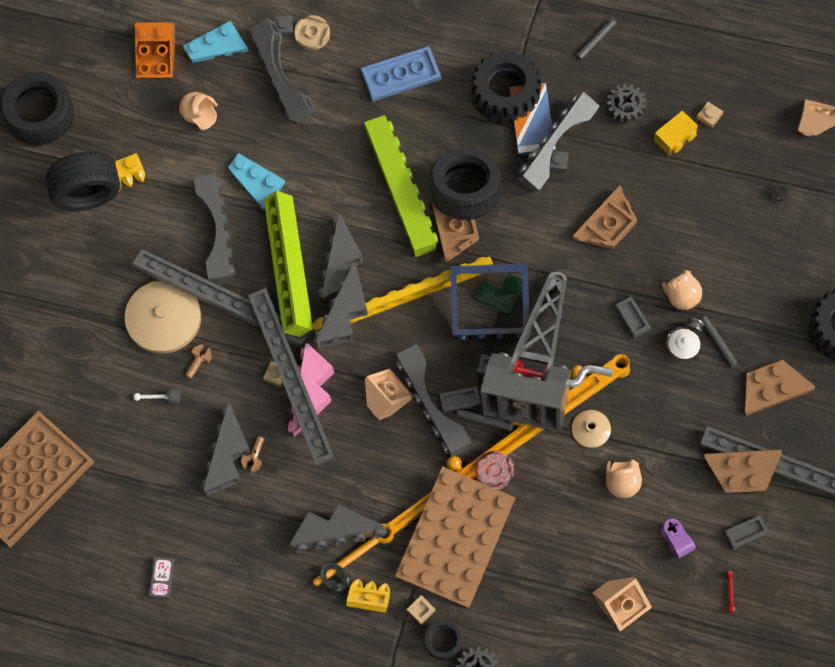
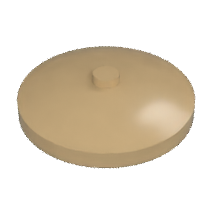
M161 280L150 282L138 289L130 298L125 310V325L130 337L139 347L152 353H171L185 347L195 337L201 324V309L197 298Z

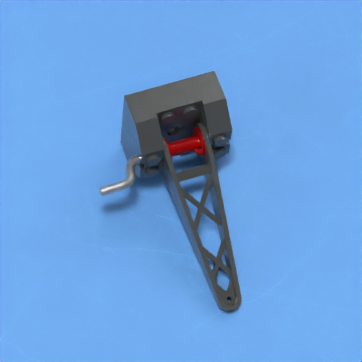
M552 272L549 274L515 348L513 358L509 357L506 353H492L481 388L484 416L561 432L570 387L579 386L588 373L612 377L613 369L587 365L579 370L575 379L571 380L570 369L563 365L553 366L567 277L563 273ZM556 287L560 295L551 300L548 292ZM559 302L558 311L554 305ZM551 308L556 318V324L542 333L536 323L539 314ZM535 329L538 336L529 341L532 331ZM554 332L552 348L550 349L545 337ZM541 341L548 356L526 352V350ZM521 359L546 364L544 372L524 368Z

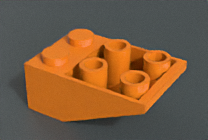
M135 23L136 78H173L174 23Z

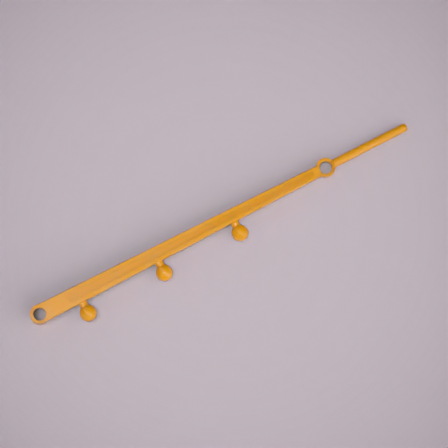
M619 354L602 366L613 369L612 377L594 373L589 377L585 376L579 386L569 390L565 414L618 377L624 378L630 373L629 358L626 355ZM619 364L625 365L624 368H618L617 366ZM576 365L572 368L571 376L573 379L577 377L579 370L583 368L582 366ZM511 422L513 425L519 426V428L473 462L462 468L461 459L457 456H452L447 460V468L474 479L477 477L476 466L478 461L485 454L500 452L502 455L507 456L544 429ZM431 492L388 524H381L390 531L387 538L372 537L336 564L344 568L379 542L383 544L391 542L395 533L422 515ZM330 569L326 574L327 578L332 577L337 571ZM321 575L313 580L315 586L323 583Z

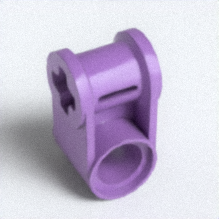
M669 519L664 523L661 529L662 537L677 559L696 549L693 540L678 520ZM668 528H674L675 531H674V532H673V531H670V532H669L667 529H668Z

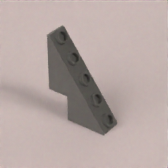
M341 214L338 215V218L334 219L333 229H335V234L331 235L330 238L331 253H327L326 264H328L327 270L323 271L322 281L325 282L324 286L320 287L319 298L323 300L324 304L332 301L333 298H337L339 285L342 281L345 282L347 277L346 271L349 265H353L354 262H356V266L363 263L362 254Z
M356 262L353 265H349L346 271L347 277L345 282L342 281L338 288L339 294L331 302V311L329 315L326 314L322 321L323 327L315 335L314 342L317 343L318 349L354 341L350 319L368 315Z
M230 403L223 408L222 417L224 419L222 424L218 426V440L212 446L213 458L212 461H208L206 472H208L207 479L203 480L201 490L205 491L207 496L240 483L241 479L233 461L242 458L243 455L251 454Z
M338 504L329 521L308 512L290 545L296 553H304L307 549H324L327 545L334 544L340 546L353 540L361 542L369 537L381 538L388 532L383 525Z

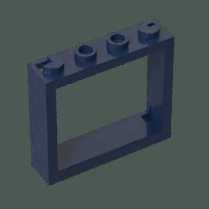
M528 264L451 266L452 335H456V339H468V335H475L476 339L487 338V334H495V338H506V334H514V338L521 337L529 320ZM522 272L523 328L458 329L457 274Z

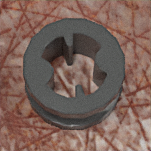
M689 317L687 320L688 324L685 326L693 328L695 332L700 334L704 322L697 318Z

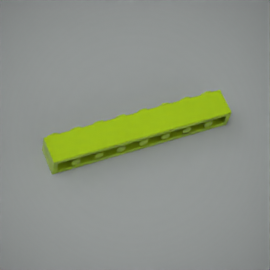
M385 115L364 122L365 131L414 256L418 257L435 251L438 238L436 233H432L430 229L432 223L429 216L424 214L426 209L423 200L418 199V187L416 184H412V172L410 168L406 169L405 163L407 161L404 153L399 151L400 143L398 137L393 136L394 128L392 122L387 121Z
M276 190L264 198L282 328L283 333L301 337L312 331L313 326L293 196Z

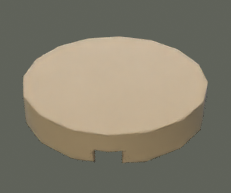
M311 15L305 19L302 18L295 26L294 35L296 42L306 50L322 48L330 38L329 25L319 16Z

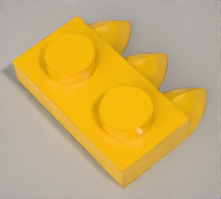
M137 153L115 161L120 183L122 181L125 185L131 187L133 176L140 182L144 181L145 172Z
M357 579L350 586L347 606L386 613L390 598V588L385 583L377 590L373 581L363 588L361 580Z

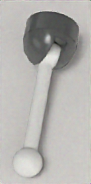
M179 388L169 389L163 395H140L135 393L133 399L138 401L140 399L165 398L168 403L179 404L180 390Z

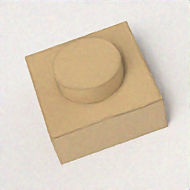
M707 102L697 115V119L713 128L722 116L723 111Z
M271 361L263 379L282 387L283 382L276 364Z
M421 595L407 611L422 625L435 612V608Z

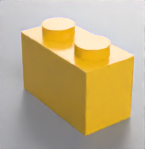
M681 111L655 133L654 142L668 156L673 152L677 153L686 141L690 142L696 137L698 125Z

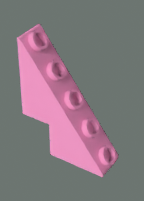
M307 343L305 348L301 349L300 359H303L302 366L298 368L318 415L331 402L330 395L320 386L334 374V370ZM292 407L291 413L294 414L293 421H289L288 432H292L295 437L302 429Z

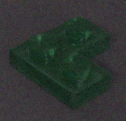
M508 273L501 289L483 281L475 300L510 315L522 292V279Z

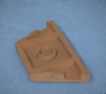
M618 186L573 235L575 241L614 249L635 226L637 218L634 212H632L621 186Z
M432 203L445 261L448 262L479 240L475 219L458 220L450 218L441 213Z
M783 360L746 374L744 414L747 416L815 390V386Z
M782 450L705 454V458L726 493L766 491Z

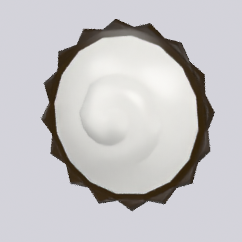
M686 326L671 330L665 342L667 345L666 350L670 356L682 362L691 361L702 352L703 344L699 332H695L693 328H687Z

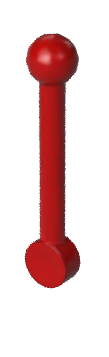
M728 571L729 606L727 610L730 613L735 611L733 605L732 571Z

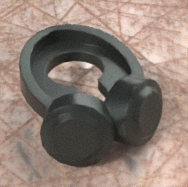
M328 563L321 569V579L331 589L332 594H341L345 591V587H349L351 584V574L346 573L340 565ZM330 569H335L338 572V578L342 582L338 584L335 580H329L326 576L327 572Z

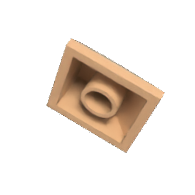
M805 99L798 131L803 135L812 136L835 126V106Z
M390 369L365 378L367 406L379 420L391 416L414 397Z
M635 577L608 581L593 592L599 606L619 631H622L652 608Z

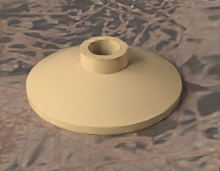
M595 410L583 411L575 417L572 423L573 437L584 447H599L610 436V422L601 412ZM593 424L595 429H589L588 425Z

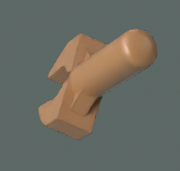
M203 344L194 347L192 350V355L195 356V359L185 374L189 379L194 376L201 363H209L212 359L210 348H208L205 355L200 357V352L204 348Z
M257 437L251 454L242 456L241 463L244 470H246L248 462L252 460L254 465L251 468V473L260 469L262 461L258 460V455L265 440L263 437Z

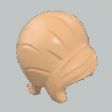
M191 92L181 99L179 111L187 122L196 124L203 131L209 129L216 122L217 113L213 106L217 107L218 104L212 97L199 92Z
M684 270L682 271L683 274L670 280L667 285L665 282L662 283L664 292L671 305L679 310H689L695 307L702 298L700 283L693 277L691 271Z
M631 460V462H614L610 468V461H608L606 466V486L609 492L619 498L634 496L642 485L639 463L635 460Z

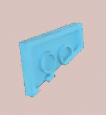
M231 21L183 46L192 63L214 59L215 56L220 55L229 56L240 51L242 53L248 52L247 46Z
M239 153L228 167L232 175L249 192L250 196L260 205L263 211H265L264 198L276 190L280 191L285 184L284 179Z

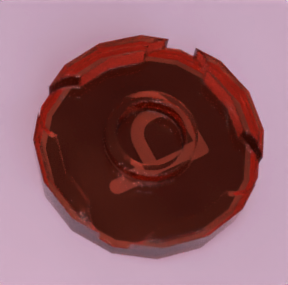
M489 451L483 454L475 466L477 481L497 490L506 487L514 475L512 460L500 451Z

